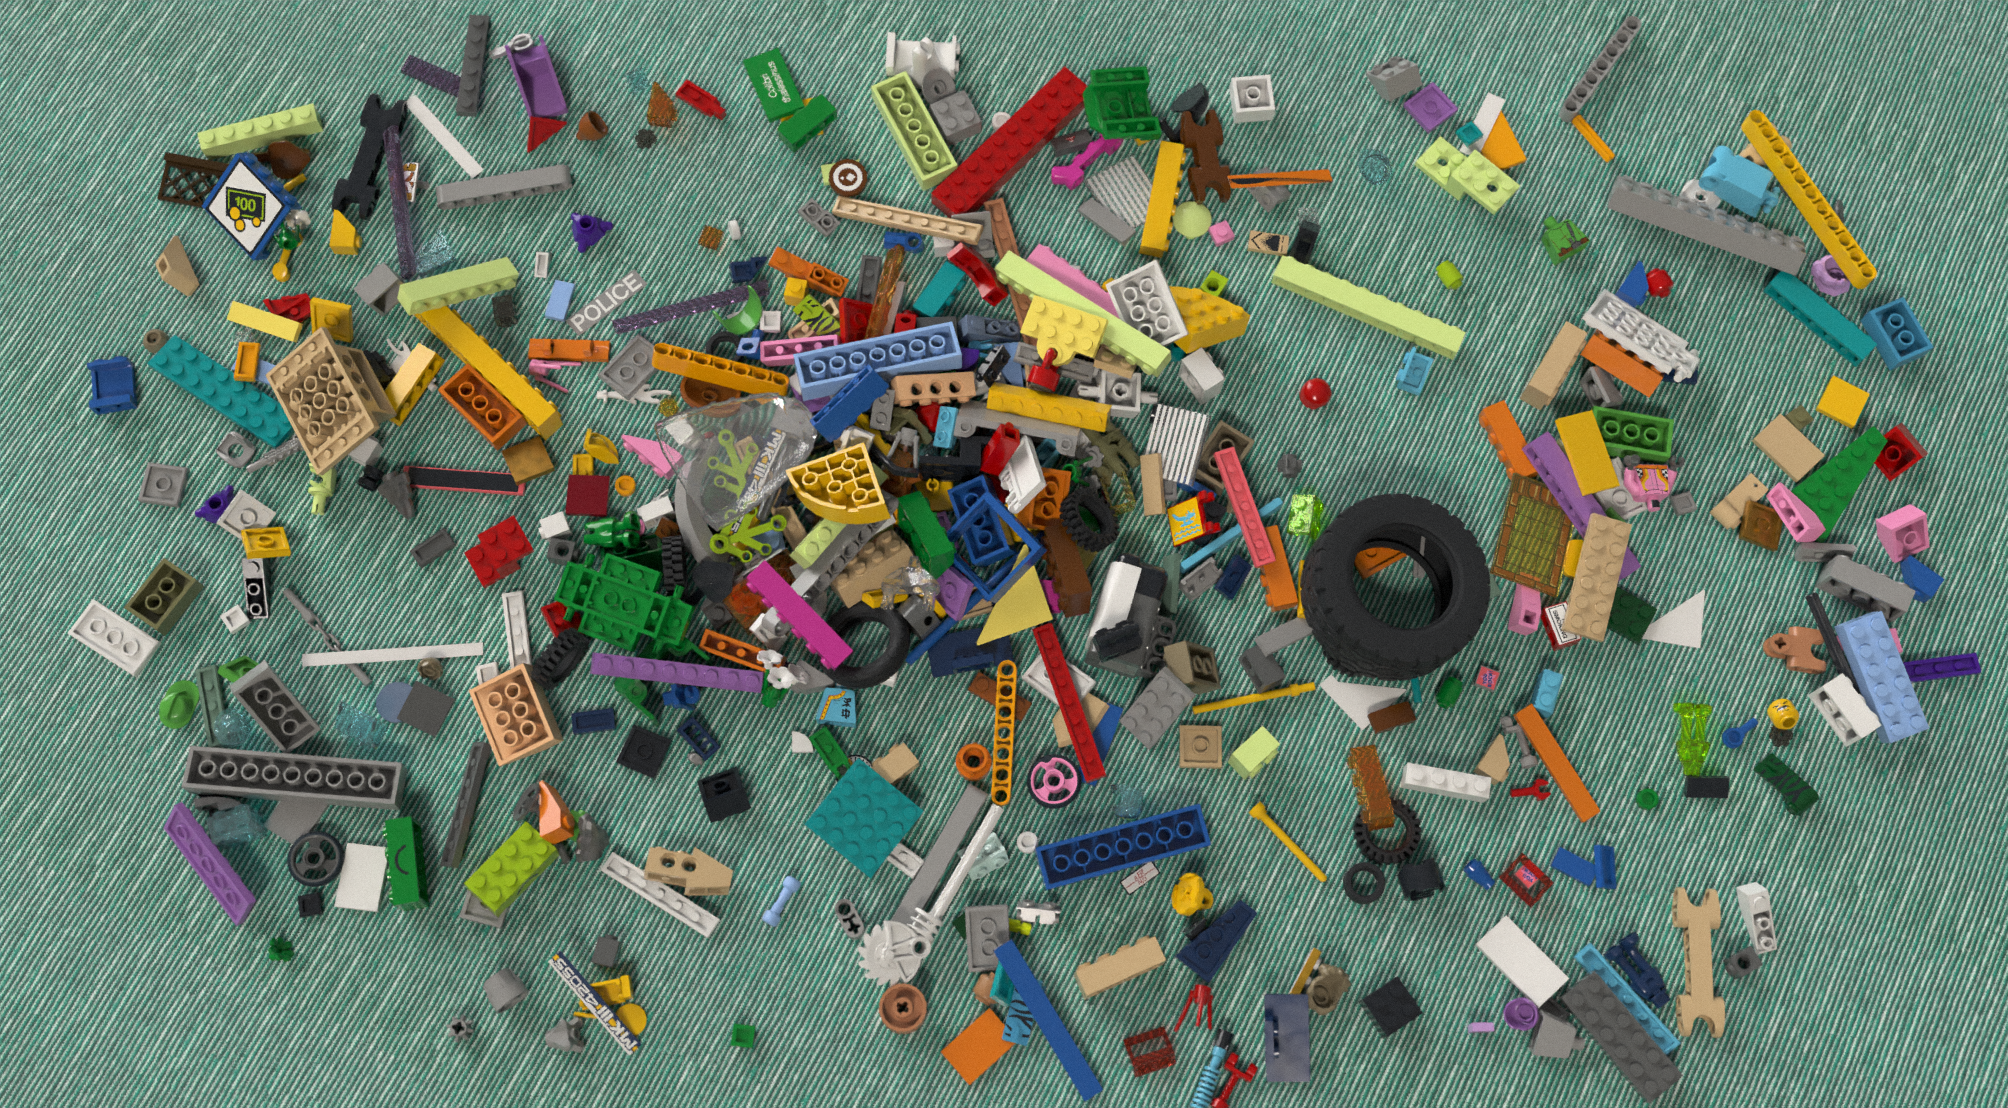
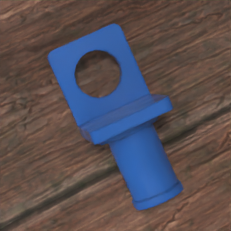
M755 329L752 332L751 338H741L736 352L737 355L746 356L748 360H761L760 342L765 337L763 335L764 332Z

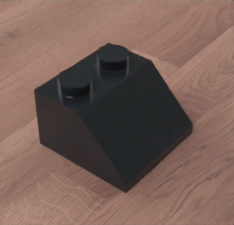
M737 766L697 781L703 804L711 823L722 821L726 817L743 813L751 808Z

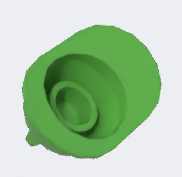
M186 680L178 681L167 690L159 707L160 720L165 726L171 729H179L189 723L199 701V690L193 682Z

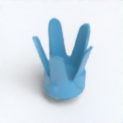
M993 339L980 342L975 340L969 341V349H977L979 351L991 350L993 348L992 344L984 342H989ZM979 352V357L987 358L989 355Z

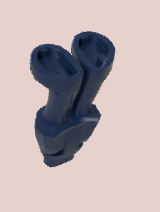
M1634 931L1609 948L1603 955L1607 960L1614 961L1631 980L1629 986L1634 992L1648 1002H1652L1659 1009L1671 999L1665 992L1667 989L1658 968L1651 967L1636 946L1639 941V935ZM1623 950L1627 953V955L1633 960V962H1634V963L1637 965V967L1640 969V971H1641L1640 974L1634 969V967H1633V966L1630 964V962L1627 960V958L1625 957V955H1624V953H1623Z

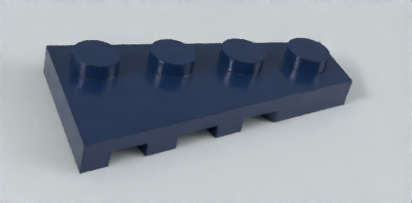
M1238 900L1173 957L1205 982L1209 983L1253 921L1257 912L1242 900Z

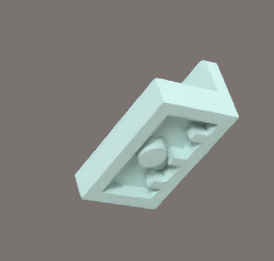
M995 832L989 835L968 872L972 881L984 877L987 873L996 868H1001L1009 862L1007 853ZM968 846L957 852L960 859L963 857Z

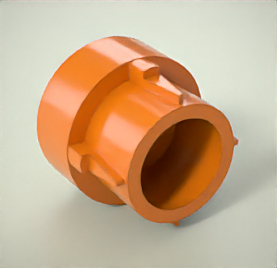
M974 742L965 745L959 750L956 756V768L961 777L969 781H979L990 772L991 755L984 746ZM970 758H977L980 763L977 767H971L968 765V760Z

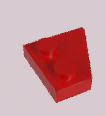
M558 601L541 607V613L554 638H558L559 633L564 632L565 629L570 627L578 631L582 621L581 615L576 611L572 622L564 620L563 618L568 607Z

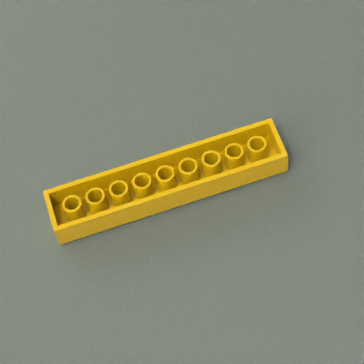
M447 305L439 309L413 314L464 364L469 363L524 417L526 423L545 441L563 425L560 419L562 415L557 411V406L550 400L547 402L544 394L537 387L533 389L530 381L523 374L519 375L511 362H505L502 354L496 348L492 349L488 345L489 342L482 335L478 336L471 324L468 322L464 323L461 320L462 317L455 309L451 311Z

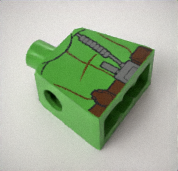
M1550 216L1543 222L1548 230L1544 233L1542 242L1554 266L1584 250L1590 242L1589 238L1569 219L1558 224L1556 219Z

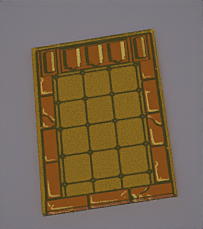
M1516 472L1513 473L1490 574L1557 598L1574 525L1545 483Z

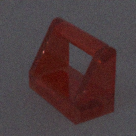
M1523 852L1499 875V878L1530 908L1554 883ZM1519 862L1545 885L1534 897L1509 875Z
M1164 1026L1123 1039L1135 1078L1176 1065L1175 1053ZM1162 1036L1165 1048L1134 1058L1130 1046Z

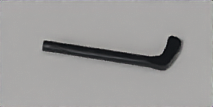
M872 443L870 452L891 474L918 478L919 469L899 467L893 464Z

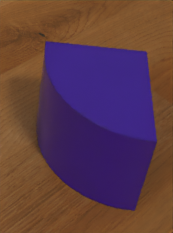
M960 348L962 368L956 369V373L974 372L979 362V350Z

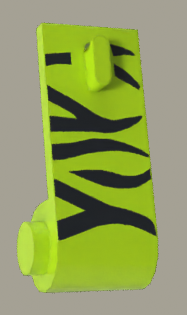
M810 293L793 309L818 336H840V320L837 321Z

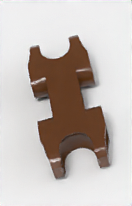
M1214 109L1208 110L1205 114V126H1199L1194 123L1191 113L1184 111L1180 119V139L1184 149H1192L1195 167L1188 169L1187 177L1194 201L1197 205L1203 204L1206 197L1205 188L1209 187L1217 191L1222 203H1226L1231 195L1230 183L1227 177L1230 175L1228 165H1219L1216 147L1223 144V132Z

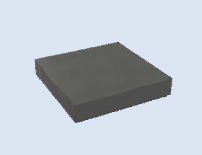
M416 681L396 719L435 737L454 699Z

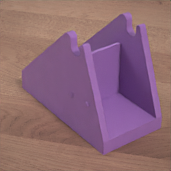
M538 35L541 42L540 46L533 47L522 53L512 54L509 46L505 45L504 47L529 119L530 116L549 119L568 113L543 36Z

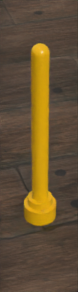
M1261 801L1257 803L1248 813L1253 818L1260 819L1320 882H1325L1327 876L1266 814L1265 805Z

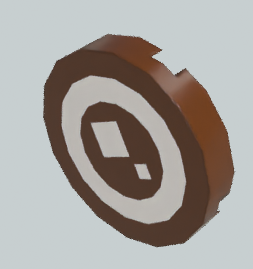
M843 159L831 167L829 184L837 195L847 198L855 197L864 191L867 185V173L864 166L858 161Z

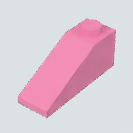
M1779 482L1766 495L1796 542L1813 543L1826 530L1817 515L1782 483Z

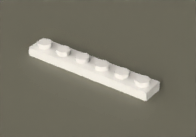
M614 852L611 853L601 868V871L708 939L720 922V919L663 883L644 879V871Z

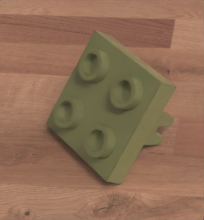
M893 407L890 431L885 430L887 435L891 434L893 436L897 431L901 432L902 427L918 430L917 436H920L918 443L929 444L933 438L928 433V428L918 420L916 412L911 409ZM900 439L897 449L901 448L903 450L904 444L900 443Z

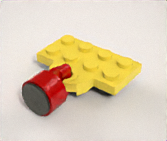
M1034 295L1020 333L1038 339L1037 351L1043 363L1041 367L1032 365L1027 378L1028 385L1048 393L1055 392L1061 377L1057 374L1059 366L1069 364L1076 353L1095 359L1109 321Z

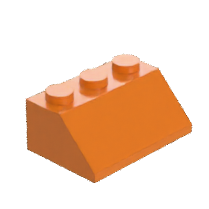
M1041 467L1046 486L1017 514V519L1026 528L1044 530L1046 527L1062 524L1064 520L1060 519L1059 515L1061 512H1059V508L1061 507V502L1069 494L1070 471Z

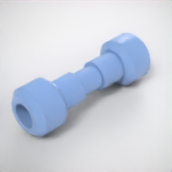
M786 876L782 883L783 889L779 894L778 900L770 910L765 911L762 920L772 927L778 925L781 920L779 915L784 908L783 906L789 900L792 893L797 892L801 886L800 881L792 876Z

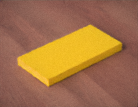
M1590 410L1555 420L1582 496L1620 486L1593 411Z

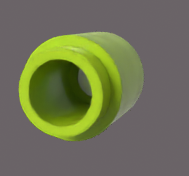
M1449 260L1442 262L1436 268L1437 276L1448 290H1456L1463 284L1464 277L1454 263H1450Z

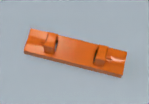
M530 339L528 358L529 360L609 362L611 343L610 341Z

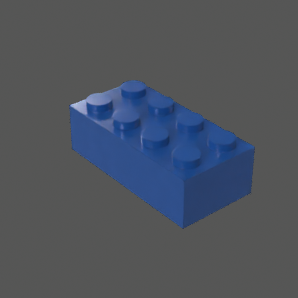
M981 475L947 490L957 521L986 491L995 494L998 498L991 478ZM991 506L963 534L972 564L979 568L986 567L1017 553L1008 524Z

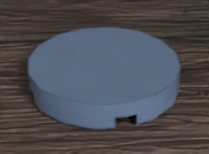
M393 682L386 685L377 696L376 707L378 713L390 723H402V721L396 718L412 687L404 682Z

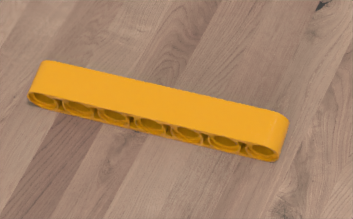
M658 343L653 349L652 366L658 370L775 400H783L787 395L789 378L785 374L666 343Z
M1010 660L1002 661L998 666L991 797L993 802L1001 807L1009 804L1012 795L1018 672L1016 665ZM1005 666H1012L1013 673L1011 675L1005 676L1002 674V669ZM1005 686L1012 688V694L1008 697L1001 695V690ZM1004 707H1009L1011 715L1004 718L1000 716V710ZM1002 728L1010 730V736L1006 739L999 737V731ZM1001 749L1009 751V757L1005 760L998 758V752ZM1000 770L1008 772V778L1004 781L997 779V773ZM1005 791L1007 799L1004 802H998L996 800L997 792Z

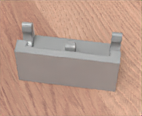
M1212 557L1179 583V589L1190 602H1193L1215 585L1223 573L1221 568L1218 569L1215 566L1216 563Z

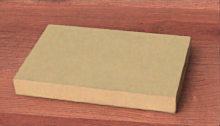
M1781 413L1752 440L1795 483L1825 456Z

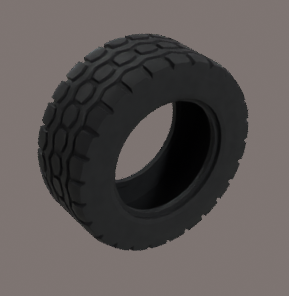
M1380 494L1372 498L1362 499L1354 503L1353 506L1343 510L1314 542L1311 551L1306 556L1301 573L1300 588L1302 590L1300 591L1302 608L1305 609L1303 611L1309 628L1312 627L1313 629L1312 634L1320 645L1325 646L1324 650L1333 659H1339L1341 665L1353 672L1357 670L1358 674L1373 679L1378 677V680L1396 681L1397 679L1399 681L1411 680L1427 675L1444 665L1467 646L1469 641L1478 633L1486 617L1487 605L1490 601V573L1488 566H1485V555L1481 547H1477L1478 541L1469 529L1465 530V524L1454 514L1450 516L1449 510L1437 503L1432 505L1431 500L1419 496L1412 498L1409 494ZM1421 536L1425 538L1424 557L1420 554ZM1371 548H1390L1414 559L1428 575L1434 590L1435 606L1429 625L1412 629L1399 628L1386 624L1372 615L1361 602L1354 585L1353 566L1357 553Z

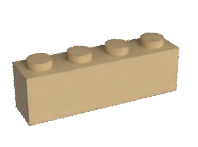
M903 742L901 745L895 744L888 750L889 754L884 758H877L872 763L871 768L894 786L920 765L917 758Z

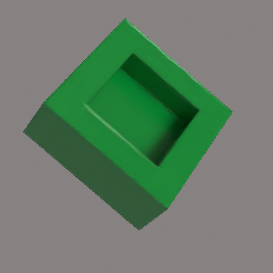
M734 1023L731 1046L753 1049L756 1026Z

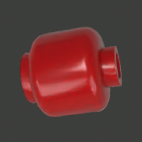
M1656 268L1646 274L1649 286L1647 291L1651 297L1660 296L1662 299L1671 294L1670 290L1674 286V282L1666 270Z

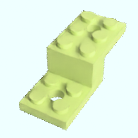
M1441 136L1415 162L1416 167L1458 201L1467 193L1493 215L1520 188L1518 183L1477 150H1474L1466 157ZM1444 159L1447 165L1441 166L1437 160ZM1494 185L1497 188V191L1491 192L1488 190L1487 186Z

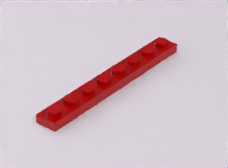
M1052 622L1032 629L1086 783L1107 777Z

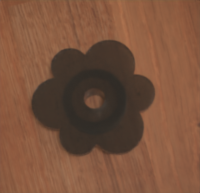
M640 129L638 135L635 136V141L638 148L643 149L646 147L650 149L652 144L657 142V137L652 130Z
M1774 725L1771 727V732L1768 735L1775 747L1788 746L1789 741L1793 739L1791 731L1788 729H1778Z

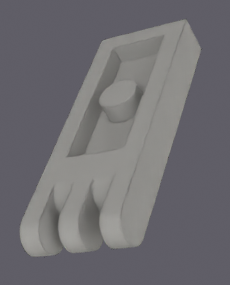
M1800 542L1794 556L1796 561L1828 563L1838 554L1852 558L1856 547L1852 544Z

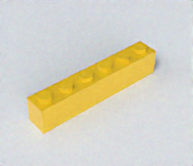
M1161 140L1139 250L1140 254L1162 258L1163 252L1168 251L1170 240H1167L1166 237L1167 233L1171 234L1173 222H1170V216L1175 215L1176 205L1173 204L1174 198L1178 199L1180 187H1176L1177 181L1181 182L1183 170H1180V164H1184L1186 153L1183 152V144Z
M994 382L988 392L986 408L1105 432L1109 425L1112 405Z

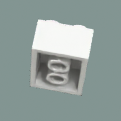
M1843 673L1808 695L1846 747L1881 726L1878 716L1868 708L1863 696L1856 692L1851 680L1845 677Z

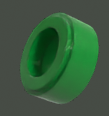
M1645 788L1636 795V803L1643 810H1651L1658 804V795L1652 789Z

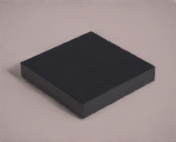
M634 724L616 763L655 780L673 741Z

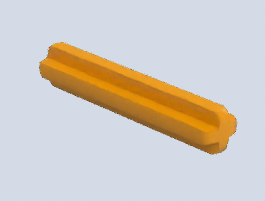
M1580 114L1573 118V125L1605 162H1610L1615 157L1614 152Z

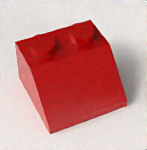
M1901 423L1884 435L1887 443L1874 463L1891 482L1928 455V452L1905 425Z

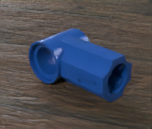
M886 231L884 249L909 251L913 254H918L924 249V241L915 232L898 233ZM914 239H918L919 244L915 247H911L910 242Z

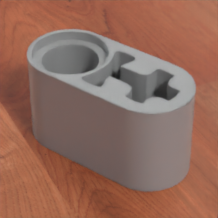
M848 899L839 900L835 905V913L846 935L852 940L862 938L865 928L853 903ZM848 905L851 907V911L847 915H841L839 913L840 907ZM851 919L856 927L860 926L857 934L853 931L849 932L851 926L848 921Z

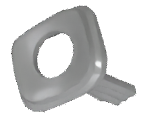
M231 431L217 447L216 453L229 465L241 468L254 455L255 446L238 432ZM234 444H240L244 449L243 454L238 458L229 456V449Z

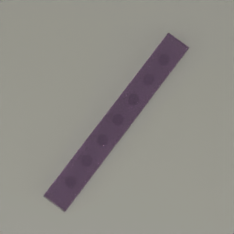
M391 125L383 133L401 278L409 280L417 272L399 130L397 125Z
M767 280L748 284L755 290L758 297L770 294ZM748 285L612 320L613 327L618 335L746 301L749 299Z

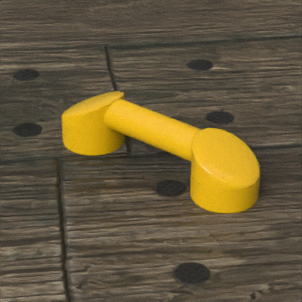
M301 233L299 235L301 242L298 243L297 247L300 246L303 242V236L301 235ZM283 249L279 262L273 266V276L279 282H286L291 276L286 265L292 250Z

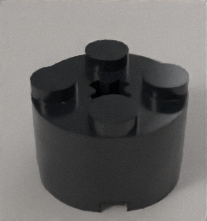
M1434 858L1422 861V864L1416 866L1414 863L1402 866V871L1397 874L1405 901H1408L1409 898L1411 901L1434 896L1433 892L1439 889L1440 893L1446 889L1439 864L1435 862Z

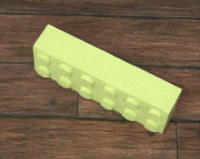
M904 71L871 86L872 99L922 191L942 183L958 168L957 163L907 72Z

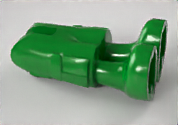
M628 511L625 513L623 521H619L616 517H610L585 523L584 530L594 532V534L584 535L583 543L599 545L601 547H616L619 543H623L627 549L636 548L639 544L640 536L635 531L641 529L638 514L635 511ZM620 530H630L623 534H617Z

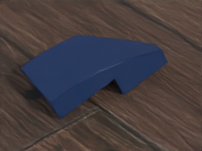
M767 256L750 257L749 261L730 262L729 270L732 283L752 281L766 263Z

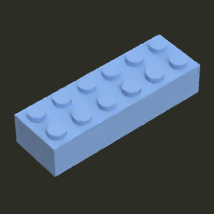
M1870 612L1834 626L1861 695L1865 699L1868 708L1879 718L1881 726L1876 729L1880 742L1893 743L1929 729L1883 612Z

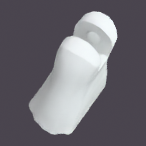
M923 38L920 41V48L915 47L912 51L913 65L909 78L916 88H922L923 78L929 71L934 69L942 70L934 43L929 38Z

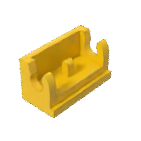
M620 978L590 984L608 1006L626 1002V999L622 997ZM580 999L579 1006L582 1010H588L589 1008Z

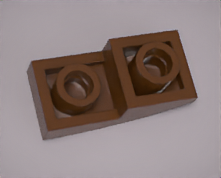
M1408 701L1377 710L1367 715L1375 734L1392 731L1395 727L1411 724L1417 720Z

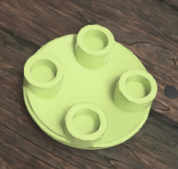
M1194 201L1179 205L1172 219L1176 230L1186 236L1187 239H1194L1205 234L1209 230L1212 221L1209 210L1203 204L1197 205Z

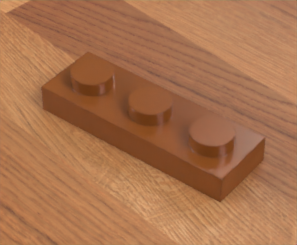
M978 672L968 691L996 707L997 682ZM1005 687L1001 690V695L1005 697L1012 694V691ZM1017 694L1015 719L1022 722L1032 703ZM1004 707L1001 709V711L1005 712L1008 715H1011V709L1009 707Z

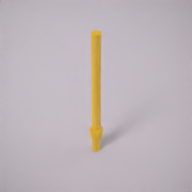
M1314 682L1301 685L1297 683L1290 684L1286 688L1266 691L1261 694L1256 693L1192 706L1193 714L1288 695L1291 697L1299 696L1300 693L1315 690Z

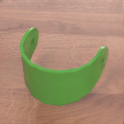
M750 285L747 286L749 291L748 302L739 314L730 319L722 320L716 311H712L713 316L729 332L736 335L752 331L758 325L762 316L760 298Z

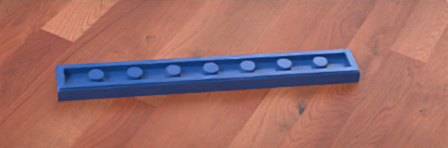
M1010 939L994 949V954L1083 1100L1087 1101L1101 1092L1103 1088L1013 940Z

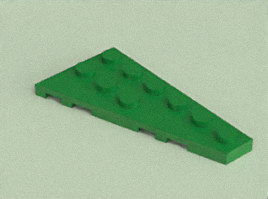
M1875 426L1866 431L1791 491L1817 515L1826 529L1814 541L1815 543H1824L1887 443V439Z

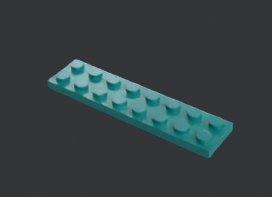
M173 335L147 363L151 369L272 448L276 449L294 431L279 402L246 381H235L233 372L176 335Z

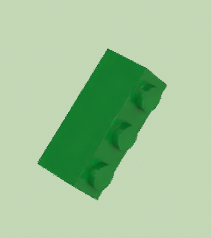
M822 94L818 97H813L804 108L798 109L789 120H785L777 128L778 137L795 153L838 118L837 109Z

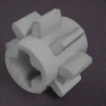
M462 1015L460 1019L453 1016L451 1025H446L451 1031L447 1036H456L455 1042L457 1043L460 1042L461 1038L469 1041L468 1035L475 1033L470 1026L473 1024V1021L468 1020L465 1022V1015ZM462 1025L465 1027L464 1031L459 1032L456 1030L457 1026L460 1027Z

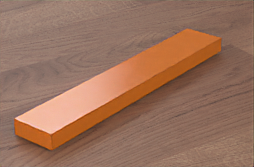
M1533 704L1513 715L1581 823L1601 812Z

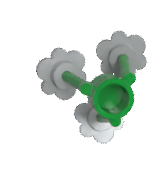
M1095 445L1092 448L1087 447L1085 449L1086 453L1083 454V459L1075 460L1073 464H1066L1060 467V470L1071 472V486L1079 483L1080 489L1086 488L1087 490L1090 488L1092 493L1094 491L1098 492V489L1101 487L1098 477L1092 475L1090 477L1086 476L1084 480L1080 479L1081 468L1079 465L1088 462L1090 468L1102 466L1104 455L1100 452V448Z

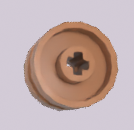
M897 984L883 993L879 1002V1014L883 1024L890 1031L897 1034H910L917 1031L923 1025L927 1016V1004L923 994L916 987L909 984ZM901 1006H906L907 1012L903 1011L902 1013H900L899 1008Z

